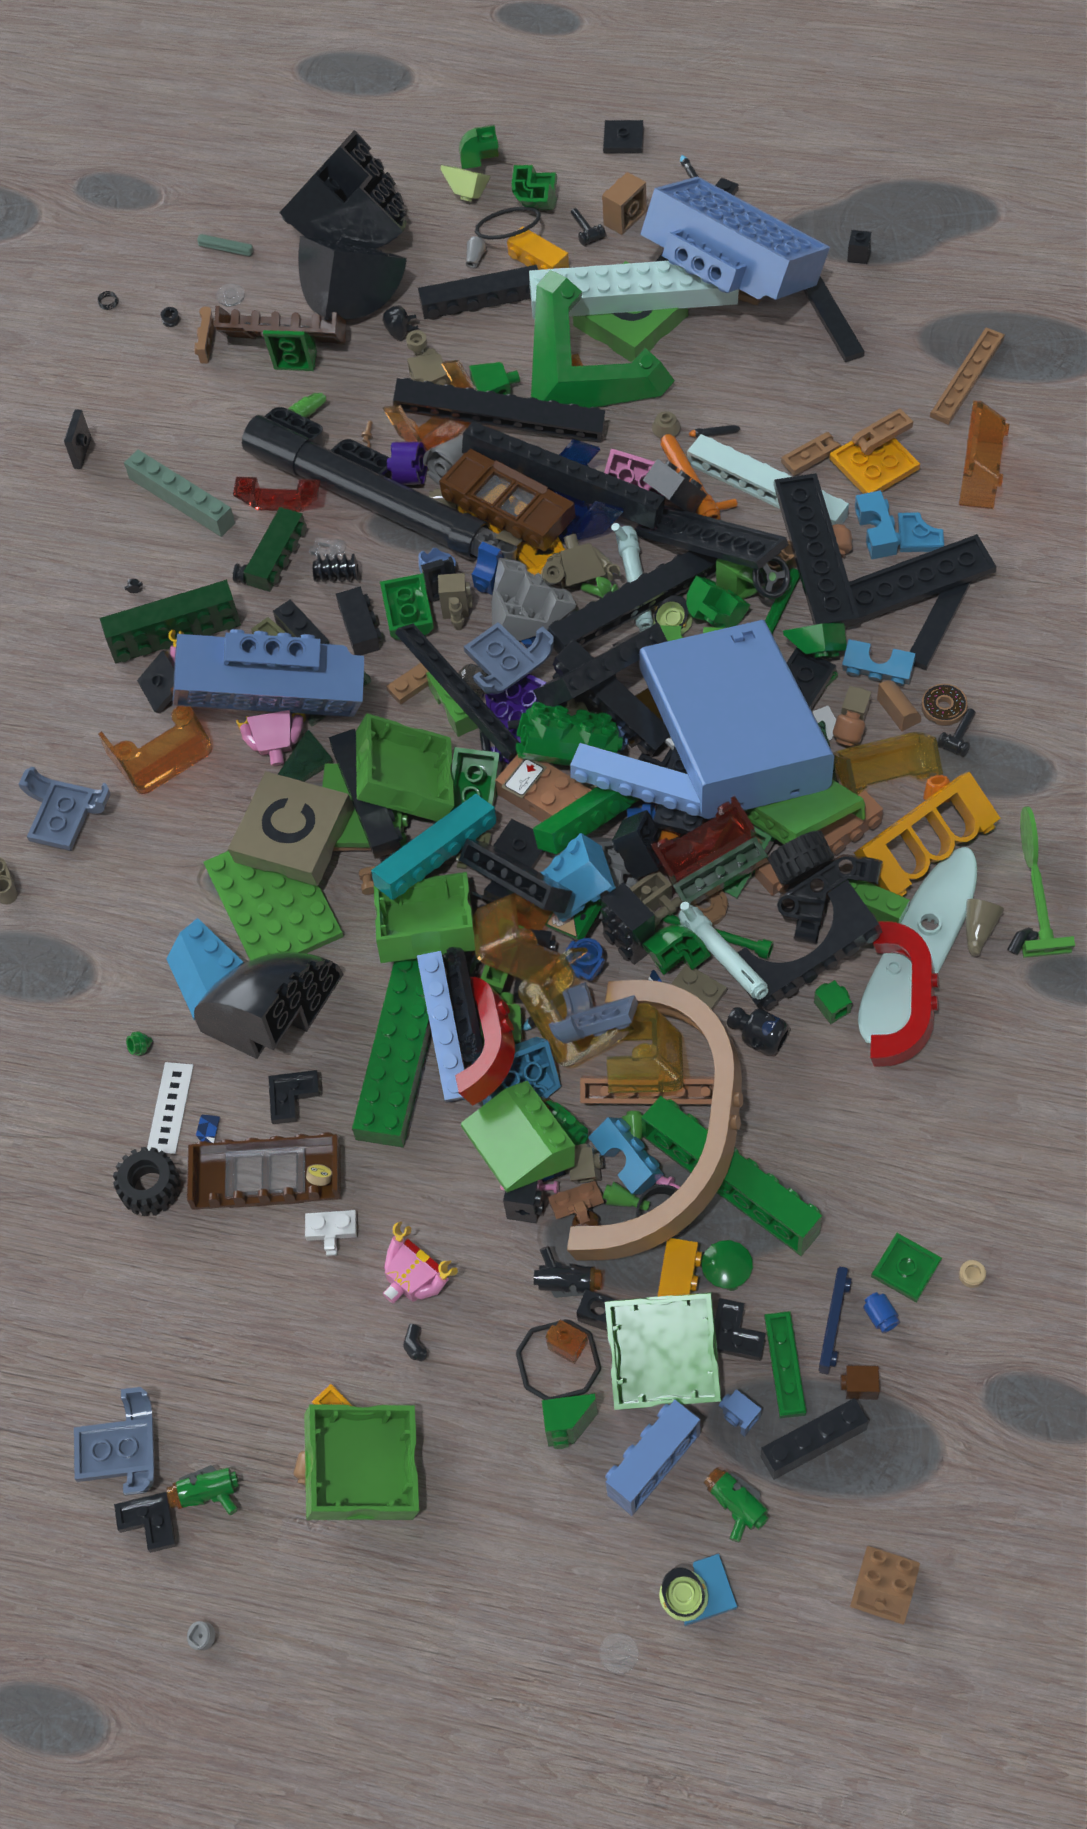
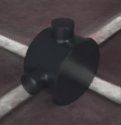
M129 579L127 586L124 588L130 593H138L143 583L137 579Z

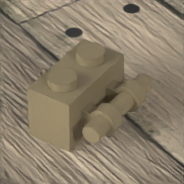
M465 573L438 575L439 598L443 619H451L455 630H461L464 618L469 617V608H473L470 582H466Z
M659 870L648 874L630 887L635 895L652 912L662 906V908L654 913L655 927L660 924L661 919L667 915L671 916L682 903L679 897L671 901L669 900L672 898V884Z

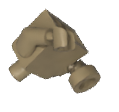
M414 330L408 333L406 336L407 347L417 356L407 359L411 379L420 382L430 381L440 385L450 384L449 376L459 373L456 361L444 364L441 355L434 348H426L427 337L423 331Z
M576 534L564 537L567 549L551 555L541 570V577L545 583L554 585L561 581V586L564 589L596 580V577L605 576V572H607L609 580H613L612 573H617L620 576V567L617 564H613L600 550L592 547L590 543L579 546Z

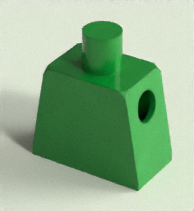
M501 362L469 366L470 379L475 390L494 391L497 394L507 395L511 394L510 385L520 383L518 371L506 373Z

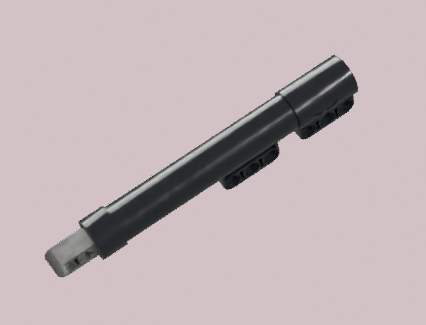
M276 407L265 416L257 415L248 422L242 436V448L245 452L295 476H302L447 546L450 551L469 560L478 558V547L482 542L501 549L504 559L516 561L517 546L495 538L498 534L491 531L488 522L469 513H462L392 480V471L387 469L388 456L351 439L342 440L329 450L323 447V427L320 424L283 407Z

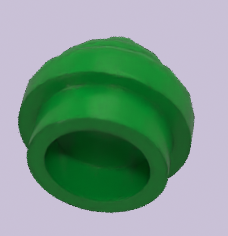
M140 1031L133 1032L126 1038L127 1049L132 1055H143L147 1052L153 1040Z

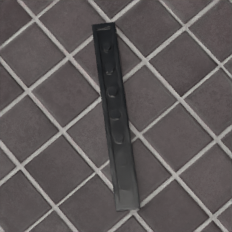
M415 624L397 628L395 634L500 753L507 760L516 757V743L520 742Z

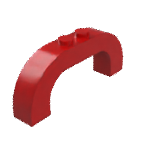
M890 921L878 922L883 933L879 934L880 936L873 942L877 954L897 953L911 961V1015L909 1021L901 1030L892 1034L871 1035L870 1058L874 1067L897 1065L918 1054L931 1036L934 1026V1011L939 1009L938 996H934L935 988L939 987V975L935 973L934 963L926 942L910 927Z
M470 977L475 1008H478L485 1044L481 1055L475 1063L456 1074L455 1077L459 1094L474 1106L491 1095L506 1078L514 1060L515 1042L512 1033L514 1027L508 1015L510 1009L506 1002L487 982L477 977Z

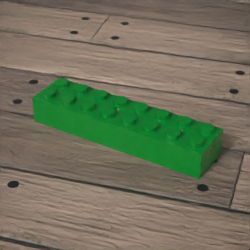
M417 958L394 961L352 1126L354 1137L358 1141L404 1148L431 1036V1027Z
M660 1096L641 1117L642 1136L688 1172L692 1173L703 1152L708 1129L706 1130L693 1115H686L679 1110V1106L673 1100H666ZM734 1147L729 1169L716 1193L798 1255L802 1256L820 1235L821 1212L813 1204L809 1203L807 1205L794 1190L786 1189L780 1185L779 1180L774 1175L766 1174L760 1170L755 1161L750 1158L745 1159L739 1154L737 1148Z

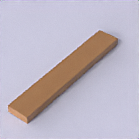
M989 328L984 329L930 412V418L947 425L951 423L1002 344L1005 334Z

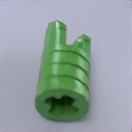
M313 393L308 397H303L297 403L290 406L288 410L307 418L325 403L326 395L323 393Z

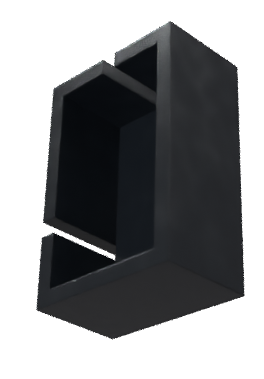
M623 882L601 898L603 936L608 943H614L616 947H619L618 952L625 960L629 959L635 965L648 955L642 943L655 934V914Z

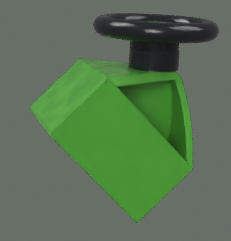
M778 555L770 561L780 565L782 571L779 572L771 570L767 563L758 570L717 559L716 585L727 591L730 589L741 598H746L758 592L765 598L776 599L782 596L788 589L790 571L786 562ZM784 578L780 589L776 592H771L773 583L777 579Z

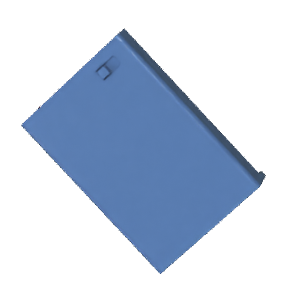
M765 620L646 646L640 649V670L700 800V813L703 818L710 819L824 791L831 786L834 754Z

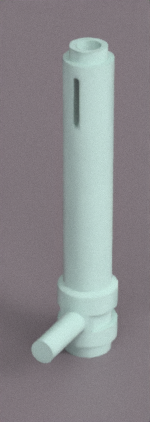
M614 523L611 529L616 534L618 551L623 560L627 582L631 583L643 574L637 532L631 526L621 527L618 523ZM651 610L635 618L636 626L640 630L653 624Z
M688 902L681 903V911L678 915L681 925L690 928L704 942L710 953L752 998H764L768 993V988L762 978L713 928L712 922L703 915L698 907H694Z

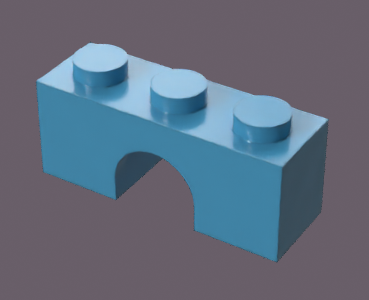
M881 491L856 495L854 509L860 526L867 524L876 526L875 528L867 529L866 545L871 560L897 555V548L901 544L899 533L894 530L895 521L893 515H889L887 498H883Z
M848 640L842 663L843 671H846V674L851 676L867 675L869 679L874 681L890 680L894 681L898 686L909 685L916 659L915 653L893 649L891 658L885 663L878 664L870 659L871 644Z
M608 1117L588 1138L602 1156L615 1157L621 1150L624 1152L626 1164L617 1176L631 1194L642 1195L664 1174L659 1169L658 1161L654 1157L649 1156L644 1150L643 1142L639 1138L634 1137L629 1131L630 1126L622 1118Z

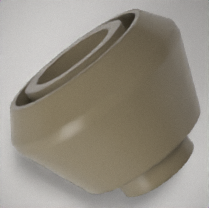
M664 411L656 416L652 423V431L659 438L666 434L676 436L680 431V422L672 412Z

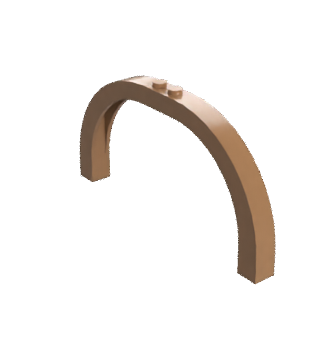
M651 980L609 981L605 1003L635 995L638 1002L635 1013H658L676 1017L695 1027L707 1039L714 1059L715 1075L709 1128L703 1152L694 1170L683 1185L670 1198L650 1212L612 1225L571 1226L567 1251L576 1261L623 1258L647 1251L667 1241L688 1226L705 1209L718 1191L729 1169L734 1153L737 1130L741 1126L739 1109L743 1106V1094L741 1092L742 1075L738 1053L728 1032L710 1007L697 996L675 985Z

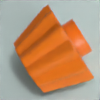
M935 775L927 779L923 799H928L950 783L947 776Z

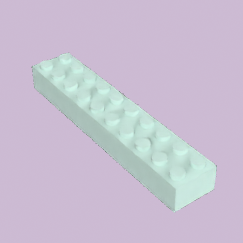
M669 261L529 271L533 319H535L536 286L550 270L567 277L582 291V298L569 312V316L738 304L739 289L730 293H724L714 284L703 282L701 277L689 274L685 271V268L673 265Z

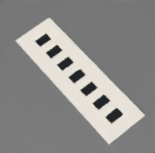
M165 1062L147 1146L148 1151L153 1147L157 1148L158 1152L162 1150L165 1153L175 1154L193 1064Z

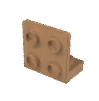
M867 1546L850 1607L904 1625L920 1563Z

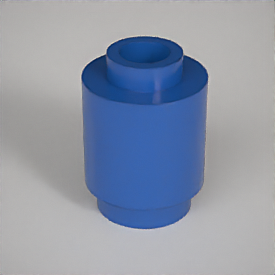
M876 1292L865 1299L866 1304L863 1306V1309L876 1329L886 1333L899 1325L900 1321L897 1318L899 1315L885 1294L879 1295Z

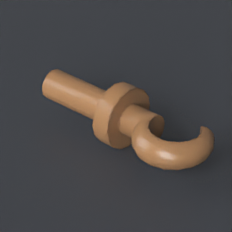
M368 421L366 430L361 435L363 442L367 443L369 448L371 443L368 439L372 437L370 433L372 421Z

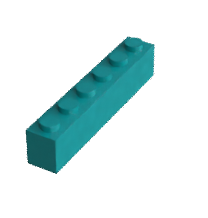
M474 794L373 868L371 873L374 886L391 900L404 894L407 889L421 881L427 874L439 868L442 863L463 849L466 838L476 840L485 831L490 830L497 823L495 807L479 795Z

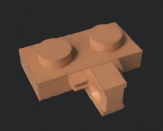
M595 1181L584 1183L578 1187L548 1197L550 1207L556 1219L576 1213L580 1224L590 1221L587 1214L588 1208L604 1203L602 1194Z

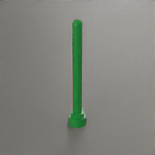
M667 915L663 918L665 923L681 925L678 916ZM714 928L728 943L754 950V953L758 954L760 958L766 960L770 958L774 945L773 941L767 939L754 941Z

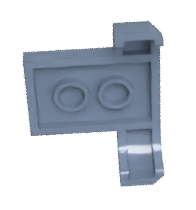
M499 622L464 646V652L489 675L483 677L478 672L473 676L474 682L486 694L493 695L504 692L549 658L553 650L554 636L542 626L536 631V638L532 645L526 649Z
M35 767L26 769L18 785L28 796L42 802L27 835L28 840L71 851L87 814H98L104 811L111 795L106 783L102 784L101 790L48 779L42 776Z
M584 982L562 991L567 1006V1016L563 1021L549 1023V1027L554 1037L565 1044L583 1039L585 1036L592 1034L599 1036L606 1033L609 1029L615 1027L623 1029L632 1023L638 1002L635 995L593 1007L588 986Z
M141 1387L121 1389V1400L125 1408L126 1421L74 1427V1478L76 1482L127 1476V1482L123 1483V1494L125 1496L147 1493L154 1483L151 1400L148 1393Z

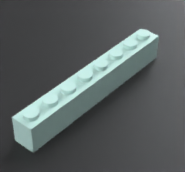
M700 434L687 451V458L693 468L780 509L773 485L774 479L791 476L770 467L766 463L759 462L749 455L742 454L730 446H725L713 438ZM822 490L832 525L843 524L848 517L849 503Z

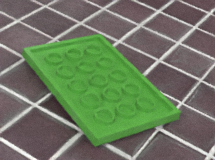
M229 851L203 862L249 960L275 953H309L344 937L319 885L315 886L294 880L278 872L263 871L235 863Z

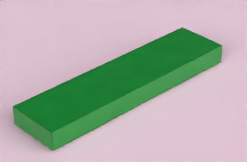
M789 1311L764 1314L779 1418L806 1416L791 1313Z

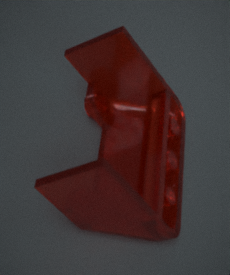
M735 795L731 797V804L728 801L717 808L718 812L715 818L676 841L664 838L658 843L654 842L651 844L652 850L672 886L756 836L753 824Z

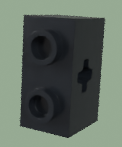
M538 1181L507 1193L505 1191L503 1203L507 1219L537 1224L538 1215L542 1216L544 1211L543 1191L539 1190Z

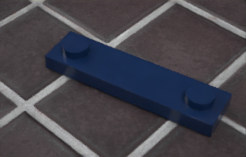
M839 1266L837 1268L818 1371L821 1374L829 1375L830 1366H836L838 1352L833 1351L843 1294L849 1293L852 1278L847 1277L848 1268Z

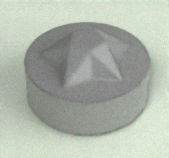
M197 1621L193 1623L187 1633L188 1644L195 1650H207L213 1645L215 1640L214 1627L208 1622Z

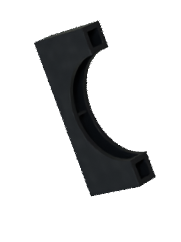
M659 623L653 624L612 644L613 647L579 667L534 689L533 692L538 702L554 707L575 698L640 660L641 648L668 641Z
M848 880L827 893L833 906L832 925L823 942L811 953L794 961L776 963L756 957L747 947L737 952L767 984L768 993L762 999L752 998L748 993L757 1008L762 1010L772 1009L776 1006L777 1001L784 997L792 996L800 986L813 982L820 973L833 969L839 963L838 961L846 956L854 955L861 946L874 942L880 936L879 934L883 933L879 923Z

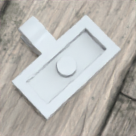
M355 1210L305 1214L306 1241L324 1240V1250L327 1256L337 1255V1239L357 1237V1214Z

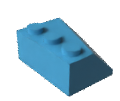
M582 833L571 840L565 850L556 856L544 871L540 872L573 891L565 913L553 912L562 922L583 910L585 903L590 900L595 902L600 899V894L605 890L611 892L615 889L602 846Z
M198 918L179 933L166 958L194 1020L195 1007L211 987L231 970L244 964Z
M534 1037L515 1044V1056L509 1073L501 1085L491 1095L482 1100L483 1104L485 1105L505 1088L524 1081L530 1083L542 1101L560 1088L561 1085L549 1041L540 1037Z

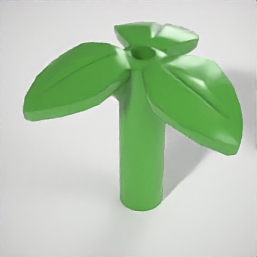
M596 577L597 586L585 582L581 585L582 591L600 596L601 598L610 591L618 590L617 584L612 586L611 582L603 577Z

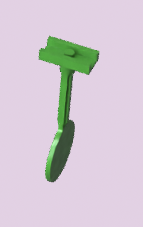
M1025 806L1022 808L1020 817L1021 843L1024 859L1027 866L1031 868V881L1040 928L1038 932L1040 940L1024 942L1022 947L1023 958L1072 953L1071 947H1075L1074 936L1054 938L1053 930L1050 928L1042 877L1037 865L1039 849L1035 817L1032 809L1029 806Z

